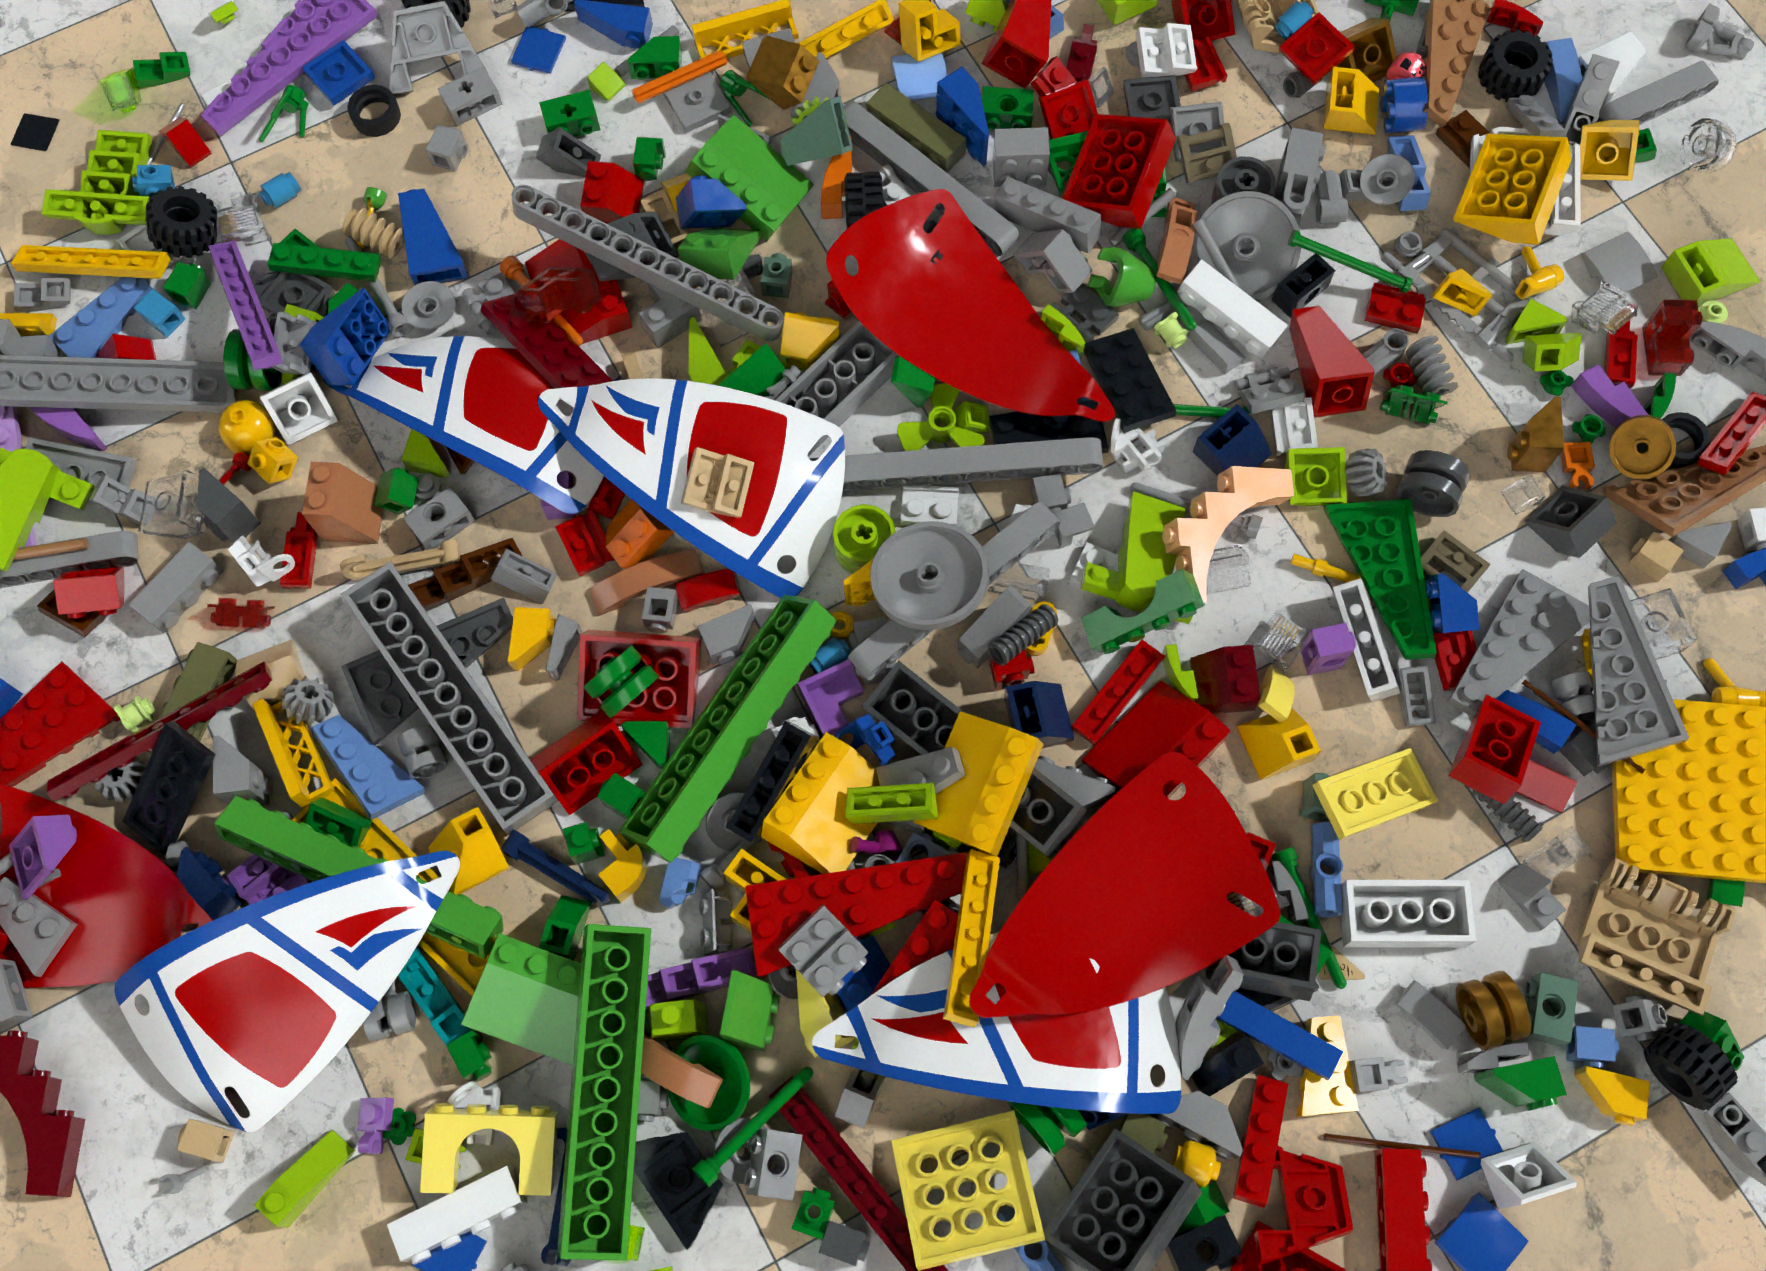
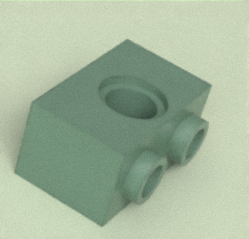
M1543 972L1528 979L1525 986V997L1528 998L1527 1008L1531 1020V1033L1526 1038L1560 1047L1571 1043L1579 981ZM1543 1001L1551 1005L1553 1009L1552 1016L1544 1012L1542 1007Z

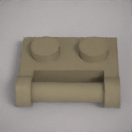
M1229 123L1221 124L1220 128L1189 136L1186 134L1177 136V145L1181 154L1186 183L1217 176L1221 167L1226 162L1237 158ZM1220 138L1223 140L1224 146L1194 154L1190 152V146Z
M1445 530L1421 557L1425 577L1428 578L1429 575L1441 574L1428 564L1432 559L1464 584L1461 588L1467 593L1491 565Z

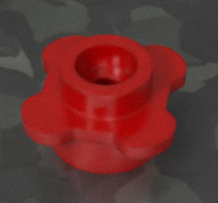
M1405 363L1395 364L1391 369H1385L1383 372V378L1389 381L1391 388L1397 385L1413 386L1416 382L1412 369Z

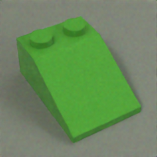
M709 228L689 233L678 248L680 260L717 279L734 280L761 238L762 232L761 230Z
M732 970L720 1035L724 1040L729 1041L734 1047L764 1052L766 1051L767 1044L772 1045L775 1026L770 1025L772 1013H778L780 995L776 994L773 986L740 971Z

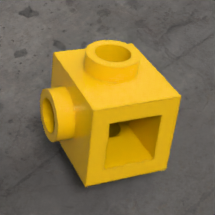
M275 437L256 441L252 447L247 464L270 484L290 479L299 457L283 441Z

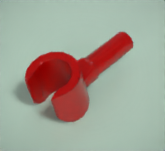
M243 452L236 453L232 460L233 465L219 481L224 485L240 468L250 471L252 468L247 464L250 456Z

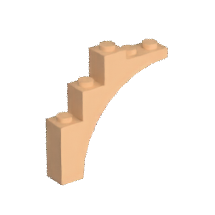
M1231 466L1218 474L1217 489L1219 492H1203L1191 500L1190 515L1192 518H1176L1163 526L1162 539L1165 544L1166 554H1176L1175 567L1177 571L1183 569L1194 575L1204 604L1207 603L1206 579L1209 562L1217 540L1227 525L1242 511L1259 506L1280 505L1294 497L1291 469Z

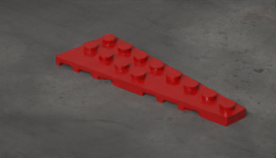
M969 852L745 886L757 977L763 978L775 971L792 966L787 958L778 950V947L822 904L855 938H859L883 928L887 924L902 918L904 919L930 907L934 900L940 903L956 895H961L966 859Z

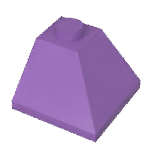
M70 815L33 816L9 845L22 899H29L76 842L77 831L72 826Z

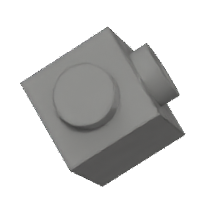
M437 125L426 148L427 155L433 166L455 172L461 159L466 157L468 145L462 131L452 126L445 127Z
M1061 473L1033 478L1031 491L1034 504L1042 501L1054 513L1066 509L1067 505L1071 503L1070 491L1068 487H1064Z
M640 1081L637 1121L653 1122L654 1116H662L663 1109L668 1108L669 1090L664 1089V1087L654 1081Z

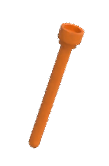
M513 255L506 257L499 266L507 279L516 280L556 325L565 331L569 340L574 345L581 346L583 338L524 274L523 264Z

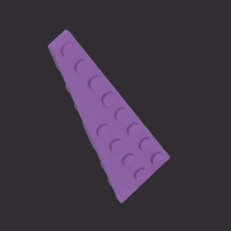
M298 0L294 5L295 10L292 14L279 22L262 42V49L254 58L250 56L246 61L248 65L241 74H235L231 79L232 83L229 88L221 95L218 94L201 114L202 119L219 136L223 135L304 73L302 69L304 65L340 41L347 40L377 17L376 9L366 0Z

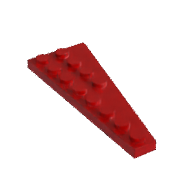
M61 661L0 719V783L14 787L46 767V763L63 752L67 754L75 749L74 745L89 736L94 737L99 734L98 730L111 722H118L120 717L111 705L68 665Z

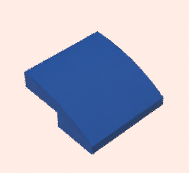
M1478 1192L1470 1198L1459 1215L1447 1224L1434 1243L1462 1271H1506L1529 1241Z

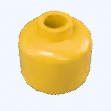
M1192 1140L1185 1141L1183 1145H1177L1171 1163L1173 1167L1192 1178L1200 1188L1206 1187L1210 1180L1216 1181L1221 1168V1162L1216 1161V1151L1214 1148Z

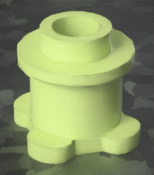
M1715 300L1706 301L1702 304L1701 308H1697L1693 312L1695 319L1691 324V329L1694 330L1700 321L1722 324L1728 317L1726 307L1721 302Z
M1176 312L1170 314L1154 326V334L1163 337L1167 348L1173 347L1176 349L1187 341L1186 336L1189 331L1187 328L1183 329L1177 319L1179 315Z
M136 695L134 701L126 706L121 707L119 704L114 706V710L120 717L122 724L133 733L138 731L137 726L146 720H154L152 713L156 710L146 697L141 699Z

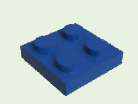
M344 40L302 67L305 75L333 106L375 78L373 71Z

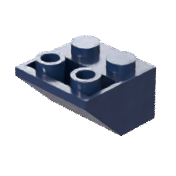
M1238 404L1197 437L1193 453L1217 476L1231 466L1259 467L1272 455L1258 423Z
M1030 681L1005 687L1004 700L1011 728L1038 738L1044 744L1043 747L1074 741L1061 684Z
M185 847L181 850L177 877L189 895L210 918L216 920L232 913L241 906L243 902L237 896V889L229 879L225 880L220 874L223 869L219 863L212 857L208 858L201 850L196 853Z

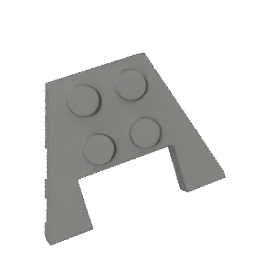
M445 1L393 11L389 90L393 95L414 91L407 63L459 53L464 76L484 66Z

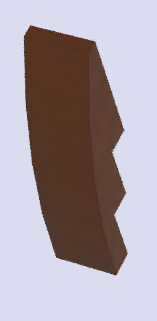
M512 537L460 555L459 562L433 570L431 577L408 584V586L426 611L493 581L491 579L506 549L520 556L522 554Z

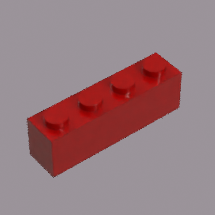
M1380 1148L1374 1150L1380 1271H1432V1263L1430 1259H1427L1426 1245L1430 1244V1228L1428 1225H1425L1424 1211L1428 1210L1429 1205L1428 1194L1426 1191H1423V1178L1426 1177L1427 1173L1426 1160L1421 1158V1150Z

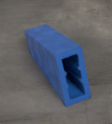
M411 189L407 192L398 193L409 274L414 285L426 281L446 283L468 279L469 276L464 263L425 189Z

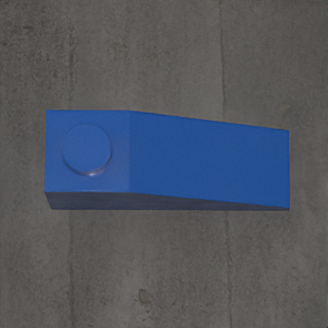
M587 0L574 1L579 21L621 46L633 49L641 48L649 41L653 26L650 8Z

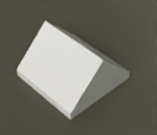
M311 372L260 396L261 401L287 445L338 422L322 388Z
M1536 1142L1481 1159L1482 1169L1498 1209L1522 1205L1574 1188L1577 1185V1181Z

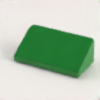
M319 798L310 803L304 823L310 825L318 833L335 836L341 843L349 847H360L371 827L372 820L325 798Z

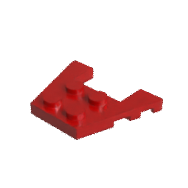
M1244 1136L1241 1140V1146L1243 1145ZM1277 1146L1274 1169H1277L1279 1174L1287 1230H1257L1255 1242L1259 1264H1266L1346 1236L1353 1231L1342 1166L1306 1154L1299 1156L1284 1151L1283 1147Z

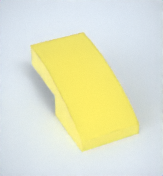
M1271 665L1268 667L1260 689L1264 692L1258 706L1281 723L1287 720L1294 700L1295 685L1292 680Z

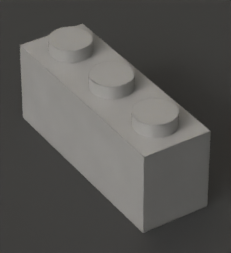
M188 542L128 605L164 634L169 628L176 625L179 617L189 607L196 604L199 596L209 586L216 583L223 570L214 560L191 542Z

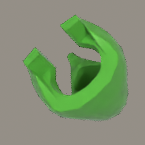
M1102 247L1097 258L1098 260L1118 264L1116 282L1112 289L1107 278L1090 274L1088 287L1094 288L1108 307H1121L1150 298L1156 284V277L1150 266L1124 249Z

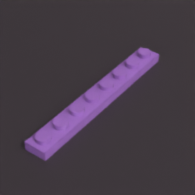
M233 240L208 246L253 369H268L274 365L282 364L280 352L236 241Z

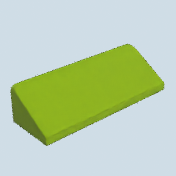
M934 783L847 788L845 817L856 824L937 819L938 810Z

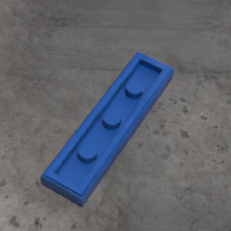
M1235 991L1227 1000L1223 1013L1216 1017V1019L1327 1081L1330 1080L1343 1053L1342 1050Z

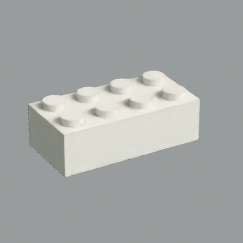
M1345 880L1341 884L1342 915L1340 918L1343 948H1466L1476 942L1470 880Z

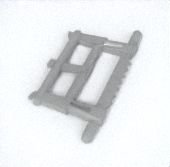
M1454 227L1451 230L1443 229L1440 233L1441 237L1424 250H1420V255L1406 266L1401 265L1402 263L1389 252L1381 254L1382 262L1393 271H1397L1396 275L1403 278L1406 276L1412 278V285L1416 288L1418 295L1424 294L1425 300L1432 301L1433 307H1439L1442 314L1447 313L1449 320H1455L1457 327L1463 326L1465 333L1474 335V341L1486 351L1492 349V352L1506 363L1513 360V354L1495 341L1507 327L1511 328L1513 326L1514 320L1531 298L1535 300L1534 297L1536 295L1524 300L1518 298L1515 293L1518 284L1496 268L1499 265L1496 259L1493 257L1488 260L1458 237V232ZM1450 246H1453L1479 267L1472 275L1476 281L1480 282L1488 275L1516 297L1506 308L1491 297L1484 306L1497 315V317L1484 329L1459 309L1434 299L1432 294L1435 289L1419 277L1432 263L1446 275L1458 270L1441 256Z

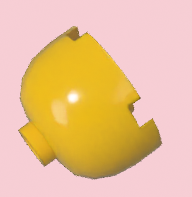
M249 400L236 401L227 406L218 422L219 435L226 447L234 454L238 452L251 454L252 447L256 441L276 437V424L267 409L258 402Z

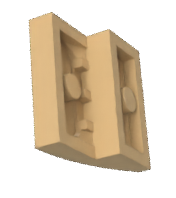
M699 447L695 448L681 504L708 512L741 518L755 462L730 454L724 456Z

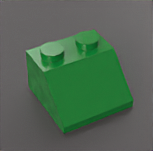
M1555 1056L1494 1068L1474 1075L1475 1082L1514 1107L1526 1105L1528 1111L1558 1104L1557 1097L1567 1095Z

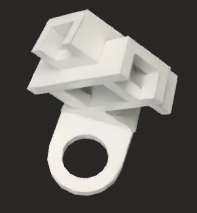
M1116 418L1111 437V453H1113L1114 460L1125 473L1138 466L1142 471H1145L1161 462V453L1164 451L1165 442H1157L1154 429L1145 434L1140 428L1123 433L1120 429V419Z
M243 535L228 548L229 552L256 587L271 580L273 582L289 573L295 566V560L291 555L281 554L270 559L271 556L266 554L260 547L259 540L250 545ZM280 561L288 562V564L281 569L273 568L274 565Z
M470 1081L457 1089L447 1101L449 1104H454V1108L467 1109L468 1104L490 1105L486 1106V1109L499 1110L501 1090L499 1087L482 1089L478 1083ZM496 1129L477 1130L468 1135L467 1144L493 1145L495 1133L502 1131Z

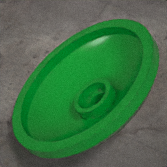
M701 1034L683 1041L675 1049L674 1053L691 1064H700L714 1074H718L723 1081L710 1108H705L669 1091L671 1104L686 1123L704 1131L723 1129L726 1125L737 1121L748 1104L750 1075L744 1058L729 1041L716 1035Z

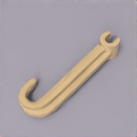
M447 540L440 544V548L367 562L364 555L355 556L343 560L340 564V571L346 578L351 580H363L390 561L399 573L440 565L444 567L460 561V545H457V540Z

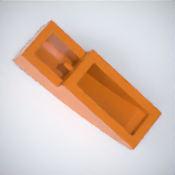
M852 150L833 156L829 162L821 189L820 205L822 219L843 218L842 196H845L844 178L846 173H852Z

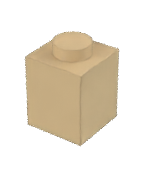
M1653 531L1646 539L1643 537L1638 539L1631 549L1635 554L1628 563L1659 582L1670 572L1684 550Z
M189 1118L187 1124L179 1132L177 1150L211 1161L224 1162L235 1131Z

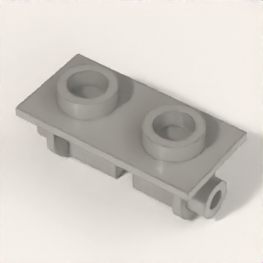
M711 889L702 895L699 901V914L703 916L700 944L704 947V955H709L716 948L718 954L728 952L729 947H732L731 925H720V920L731 919V899L727 897L726 891L715 892L714 896V889Z

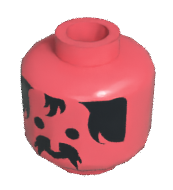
M1414 52L1401 53L1388 68L1386 73L1387 80L1409 77L1423 78L1426 73V66L1419 54Z

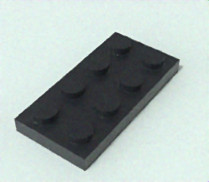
M1134 328L1085 343L1084 354L1104 394L1113 406L1116 418L1120 419V426L1124 433L1176 416V409Z
M1094 400L1077 402V404L1093 410L1099 405ZM1019 411L989 416L994 444L1094 437L1101 440L1102 453H1108L1109 447L1104 425L1101 421L1077 415L1041 416Z
M175 721L165 723L122 822L160 854L165 855L168 846L171 843H176L216 754Z

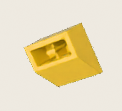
M1333 67L1326 86L1323 129L1375 135L1379 88L1359 69Z

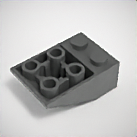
M656 212L634 213L607 223L675 258L679 256ZM596 237L594 240L600 241L603 238ZM624 249L618 250V252H621V253H626V252H628L627 250H624ZM585 252L600 281L637 278ZM648 261L643 262L644 265H651V264H653V263L648 262Z

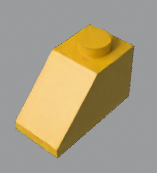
M515 607L508 663L514 671H520L551 646L556 619L553 617L550 609Z
M1589 1066L1575 1069L1574 1076L1603 1115L1614 1117L1613 1122L1634 1126V1122L1647 1119L1650 1081Z

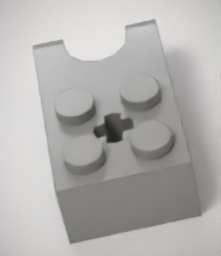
M1292 127L1281 159L1274 198L1282 202L1291 211L1300 228L1303 214L1308 207L1310 198L1312 199L1316 183L1318 184L1322 167L1319 166L1320 161L1322 162L1326 145H1322L1324 133Z

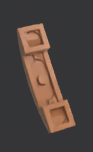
M686 550L659 556L626 568L590 588L589 591L600 616L626 606L625 601L646 594L647 587L662 588L675 582L680 583L703 575L705 572L696 550Z
M644 1029L641 1073L669 1091L705 1108H710L723 1079L702 1065L691 1064L650 1038V1033Z

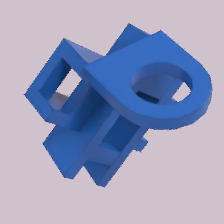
M870 714L855 719L838 730L834 737L840 740L845 734H853V741L849 745L854 749L867 743L881 766L886 765L895 757V753L891 748L895 740L883 721L876 724Z

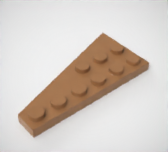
M1430 0V9L1426 11L1425 47L1428 48V57L1424 59V64L1427 70L1428 103H1425L1424 112H1428L1427 117L1440 127L1449 121L1491 9L1483 0Z
M1766 445L1745 450L1726 475L1700 467L1698 463L1665 471L1657 475L1656 478L1642 482L1640 479L1629 481L1628 486L1617 488L1616 485L1608 486L1605 488L1604 496L1669 536L1674 537L1765 482Z

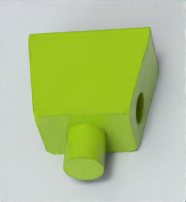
M688 999L649 1005L650 1038L656 1042L688 1039L701 1034H709L707 1005L700 1001Z

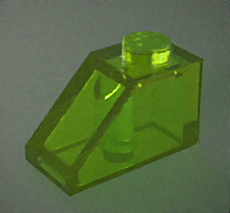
M133 67L107 74L99 80L112 111L120 109L121 113H126L137 109L135 104L142 101Z

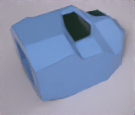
M677 857L672 863H668L660 893V902L664 907L672 909L684 903L686 897L695 893L701 865Z

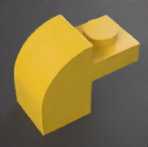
M608 829L599 837L616 857V860L598 875L619 902L622 903L642 885L647 872V863L637 844L626 851L630 845L620 833L614 836L610 829Z

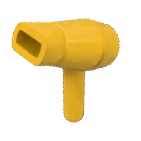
M1530 246L1522 248L1521 254L1532 274L1521 280L1515 291L1518 298L1524 300L1533 295L1551 291L1564 281V272L1560 266L1552 264L1541 267Z
M1707 658L1704 660L1703 666L1720 686L1713 689L1711 702L1766 707V691L1736 687L1714 659Z

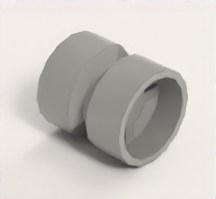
M1583 671L1565 675L1551 683L1556 699L1563 702L1560 706L1580 721L1595 717L1594 694H1592L1593 681L1589 672Z
M431 725L414 727L398 736L397 741L401 753L407 757L405 765L411 779L431 777L447 767L442 749L437 748L440 743L437 733Z
M407 991L389 995L387 1001L381 999L363 1022V1027L369 1041L374 1042L389 1038L391 1032L400 1035L415 1031L416 1014L412 999Z

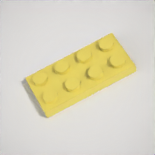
M1411 748L1319 780L1312 785L1339 840L1438 802Z

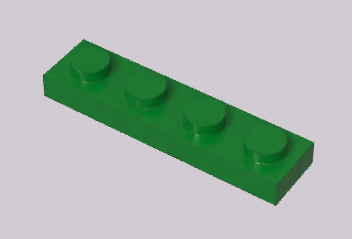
M273 243L267 265L270 271L376 282L382 260L380 254Z

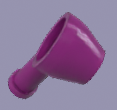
M891 830L877 832L874 842L863 840L856 836L850 841V849L853 852L861 851L873 855L882 854L892 861L897 860L902 853L901 844L895 833Z

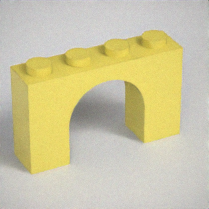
M449 1103L434 1104V1108H429L425 1113L420 1193H453L458 1186L459 1153L463 1140L477 1130L496 1129L510 1136L519 1150L520 1173L518 1195L551 1196L554 1189L558 1111H550V1106L543 1105L532 1106L531 1110H518L519 1106L500 1105L498 1110L486 1109L485 1104H468L467 1109L454 1108V1104Z

